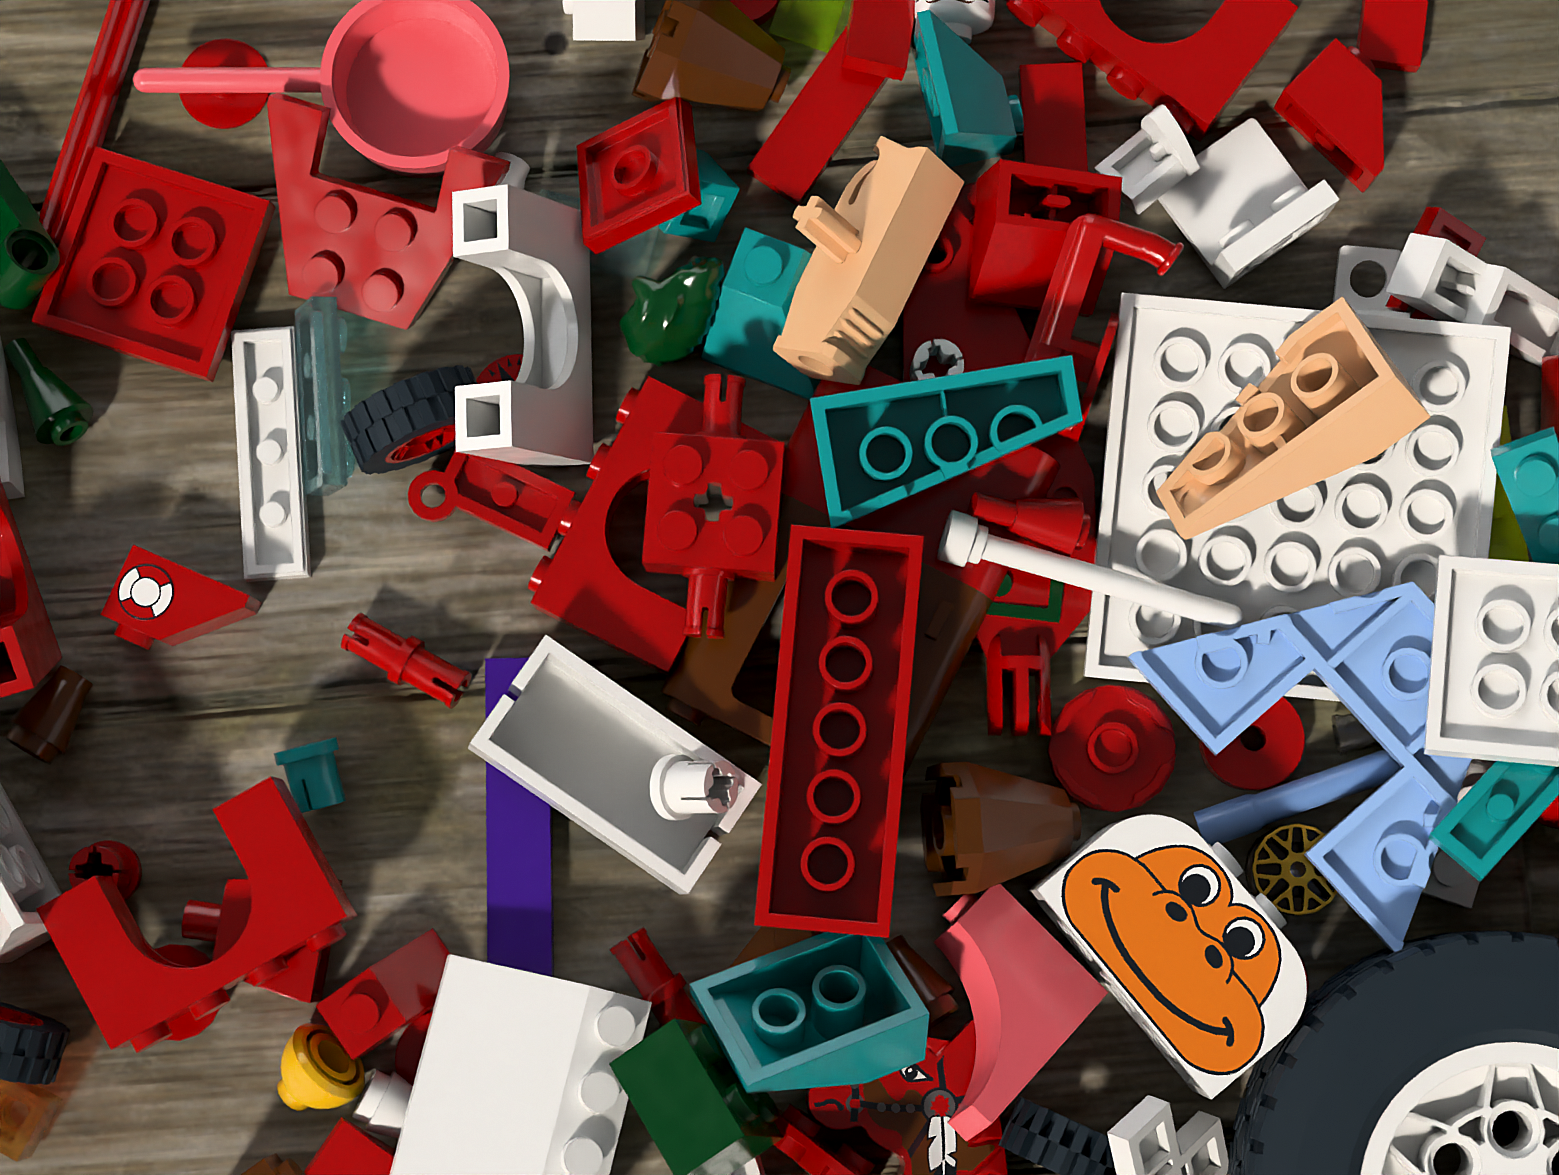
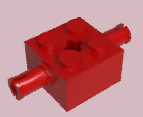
M709 374L704 376L705 391L700 432H696L694 435L653 432L642 564L646 572L680 574L689 578L685 627L682 635L701 638L703 613L708 611L707 638H725L724 624L728 581L744 579L775 582L785 464V442L746 439L745 436L740 435L746 379L735 375H728L726 400L724 402H721L722 375ZM712 494L722 495L724 504L732 506L731 510L725 509L720 511L718 521L707 520L705 510L698 507L699 504L708 503Z

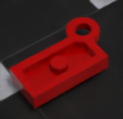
M456 450L445 472L436 470L425 471L415 477L408 490L409 505L413 512L423 520L430 522L443 521L450 517L458 508L549 553L559 534L557 530L560 521L571 501L577 497L574 491L514 463L456 452ZM430 485H439L445 490V500L438 507H427L422 501L423 491Z

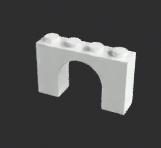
M509 184L452 192L453 257L491 268L505 279L516 298L524 331L523 360L516 381L509 380L455 386L456 452L536 468L590 464L593 459L590 249L583 244L581 210Z

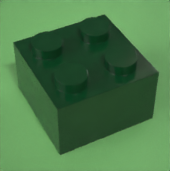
M674 1018L609 1063L673 1175H730L784 1138L774 1122L780 1117L774 1101L767 1092L746 1093L708 1024Z

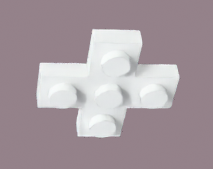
M1147 1095L1107 1132L1116 1175L1227 1174L1229 1159L1221 1120L1202 1111H1198L1176 1132L1170 1103Z

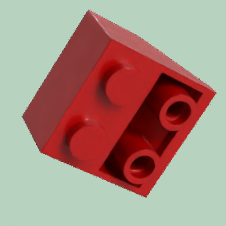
M1004 159L997 161L977 179L968 301L1041 311L1071 222L1078 216L1087 213L1119 221L1122 177ZM1101 247L1078 316L1089 317L1093 314L1114 253L1113 250Z

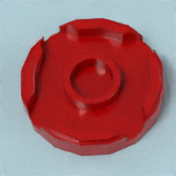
M1105 685L1084 690L1063 706L1052 724V736H1049L1047 753L1053 776L1069 797L1089 809L1116 813L1140 807L1162 791L1174 770L1176 744L1171 720L1156 700L1133 687Z

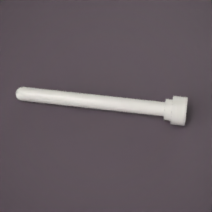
M951 510L942 533L937 559L943 562L964 567L966 562L978 564L980 559H984L1224 629L1238 627L1243 619L1241 609L1234 604L988 534V527L978 524V518L962 512Z

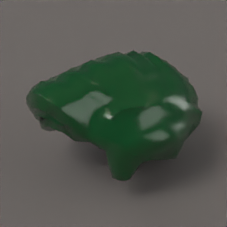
M693 256L689 259L687 265L677 268L670 277L664 278L661 281L638 275L633 279L631 285L636 294V299L619 322L620 330L625 336L631 353L636 357H640L644 363H653L660 367L669 362H678L696 350V345L701 344L702 337L708 333L712 316L716 312L721 280L725 275L721 259Z

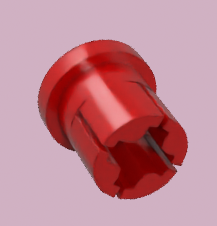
M112 840L99 841L89 847L82 848L72 857L68 869L75 870V873H68L72 887L92 877V866L102 864L112 865L113 870H121V873H113L112 879L124 901L133 895L140 884L142 867L139 857L131 847L122 842Z

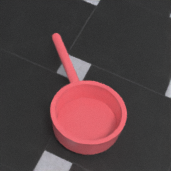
M362 0L350 9L334 28L324 49L321 67L141 68L134 74L133 83L137 90L144 93H321L324 106L331 108L329 118L338 133L369 161L397 175L412 178H431L444 175L450 148L460 146L484 153L492 144L506 117L510 75L507 51L497 28L483 10L472 1Z

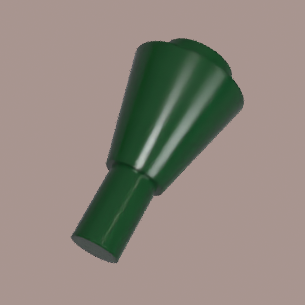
M18 338L8 343L4 348V353L21 378V387L37 441L42 444L55 443L58 446H64L81 438L88 429V423L94 412L93 407L50 369L43 367L25 338Z

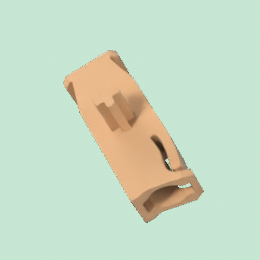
M880 136L873 148V151L879 156L878 160H873L866 164L854 175L846 186L835 209L819 196H811L806 206H798L794 211L793 218L798 221L795 228L812 241L816 248L796 286L782 335H778L773 345V351L799 372L815 379L860 385L865 375V368L894 328L964 184V181L928 147L907 148Z

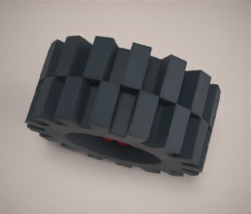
M1019 1096L998 1144L1000 1147L1060 1175H1116L1107 1136Z

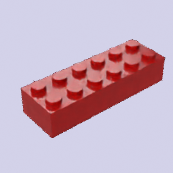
M791 524L754 919L755 926L889 938L924 536Z

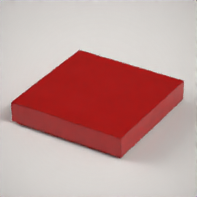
M675 96L670 100H666L576 145L583 244L595 254L601 253L702 204L692 105L681 97L677 98Z

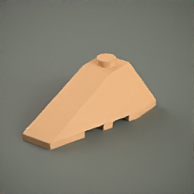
M1343 296L1288 336L1275 352L1281 360L1258 387L1248 383L1235 399L1241 405L1236 413L1219 432L1206 433L1156 491L1175 529L1184 540L1372 459L1431 417L1405 377Z

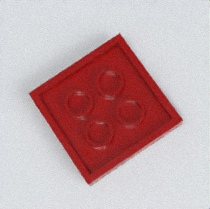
M95 146L58 247L60 254L59 265L44 285L31 322L40 328L214 382L276 207L270 200Z

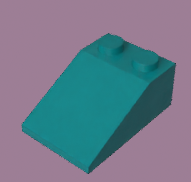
M823 932L689 984L693 999L747 1094L864 1084L925 1060L929 1012L882 937Z

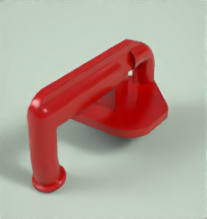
M1090 213L1078 216L1071 222L1067 230L1024 363L1072 355L1076 380L1087 383L1080 404L1083 421L1056 434L1079 441L1119 323L1118 314L1111 312L1101 344L1072 335L1101 247L1141 259L1158 268L1157 274L1159 276H1163L1169 270L1184 248L1181 242L1175 245L1150 231Z

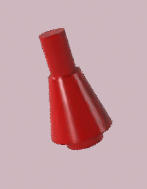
M975 492L971 497L968 507V515L979 520L1006 526L1007 530L1039 548L1070 557L1074 550L1079 551L1082 549L1089 534L1090 516L1084 512L1082 500L1078 497L1020 498L1010 501Z

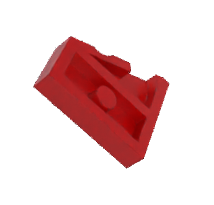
M790 1103L784 1112L778 1109L780 1117L774 1122L784 1138L775 1143L774 1146L792 1158L811 1175H869L875 1164L847 1143L843 1142L836 1151L818 1138L816 1134L822 1126Z

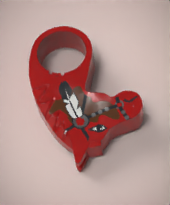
M974 1019L968 1020L948 1041L927 1037L926 1055L923 1061L864 1084L806 1089V1109L815 1121L832 1129H848L859 1126L871 1142L894 1153L898 1157L899 1167L895 1175H1008L1005 1148L998 1145L1003 1135L999 1116L990 1126L968 1141H965L947 1123L961 1104L972 1078L976 1056Z

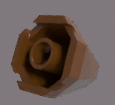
M665 0L652 31L654 36L649 50H645L631 95L653 104H660L676 96L689 102L692 107L761 111L768 100L775 103L779 102L789 80L791 68L783 65L786 50L729 0Z
M969 762L940 763L927 767L925 781L937 780L935 793H922L920 814L923 855L928 872L940 871L944 880L943 883L932 884L936 896L978 893L1070 855L1072 843L1080 839L1082 831L1080 810L1076 803H1070L1064 789Z

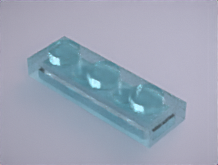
M312 296L295 310L305 496H330L348 485L347 478H351L355 464V456L348 440H345V433L341 426V420H344L343 416L350 410L351 404L350 384L347 378H341L340 354L344 353L347 344V326L344 317L338 316L337 297Z

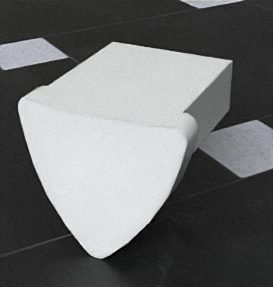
M1163 104L1157 106L1141 120L1140 131L1094 167L1098 174L1122 177L1121 200L1138 215L1185 176L1190 177L1200 169L1183 131Z

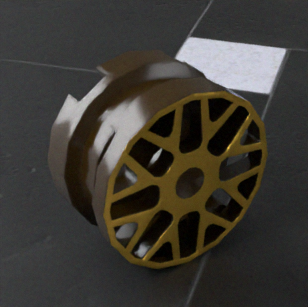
M1293 824L1272 828L1257 838L1247 853L1244 868L1247 886L1253 896L1256 897L1259 893H1262L1281 914L1303 915L1317 912L1329 904L1337 894L1336 889L1304 855L1306 851L1326 834L1315 827Z

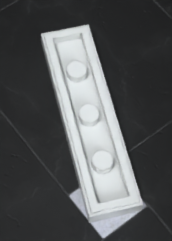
M294 326L234 330L231 332L244 579L248 582L311 577L298 330Z

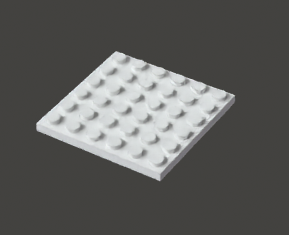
M1121 293L1094 564L1234 604L1241 609L1243 619L1239 626L1326 605L1330 602L1381 591L1385 588L1412 581L1435 604L1439 555L1486 559L1489 557L1497 470L1492 460L1490 449L1500 446L1511 327L1357 314L1405 377L1431 417L1372 459L1184 540L1175 529L1156 491L1206 433L1219 432L1236 413L1241 405L1235 399L1248 383L1258 387L1281 360L1275 352L1288 336L1323 310ZM1092 591L1083 676L1149 683L1128 660V657L1133 652L1145 651L1228 629ZM1313 670L1284 695L1340 701Z

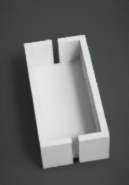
M545 635L508 689L519 698L515 702L504 694L470 742L468 749L678 894H688L721 846V843L712 837L704 839L708 831L712 830L719 836L728 834L762 784ZM676 754L687 755L694 761L724 760L733 767L736 773L733 776H737L738 795L736 802L731 809L724 813H694L686 820H667L657 813L650 797V777L654 766L662 757Z

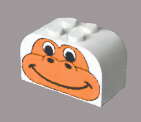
M1139 815L1109 824L1091 836L1031 886L1027 892L1191 1090L1212 1100L1283 1040L1295 1027L1306 1002L1307 981L1304 966L1295 948L1280 931L1287 924L1282 914L1262 893L1254 897L1247 892L1237 880V877L1243 873V869L1221 843L1216 842L1211 846L1190 826L1177 819L1163 815Z

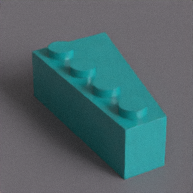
M1072 355L810 398L831 528H839L1083 421Z

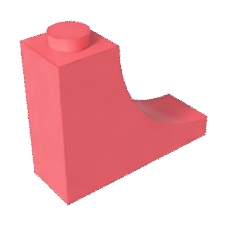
M1001 884L986 889L979 896L975 893L961 895L942 915L950 925L934 941L935 945L943 952L958 974L969 998L974 1016L976 1056L972 1078L961 1104L947 1122L965 1141H968L990 1126L1108 994V991Z

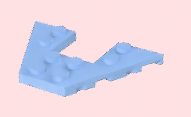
M1412 581L1291 614H1283L1243 624L1236 628L1196 636V638L1133 652L1128 657V660L1215 756L1313 670L1401 766L1393 776L1306 851L1304 855L1391 951L1397 952L1402 950L1404 937L1421 892L1426 887L1431 873L1430 869L1438 850V846L1428 837L1456 806L1458 794L1472 760L1470 758L1424 754L1434 603Z

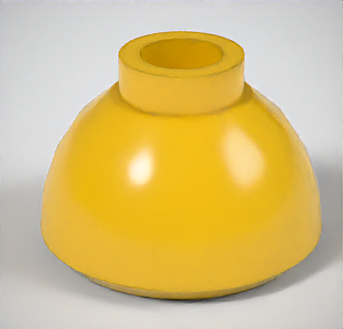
M307 1023L299 1026L289 1037L282 1052L280 1065L282 1079L277 1084L278 1094L287 1106L296 1111H304L308 1107L331 1109L349 1103L362 1093L365 1087V1073L360 1058L351 1059L331 1028Z

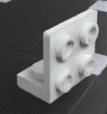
M1254 118L1248 119L1196 155L1195 158L1200 169L1190 177L1185 176L1158 198L1159 202L1224 289L1326 219L1340 200L1325 179L1308 190Z

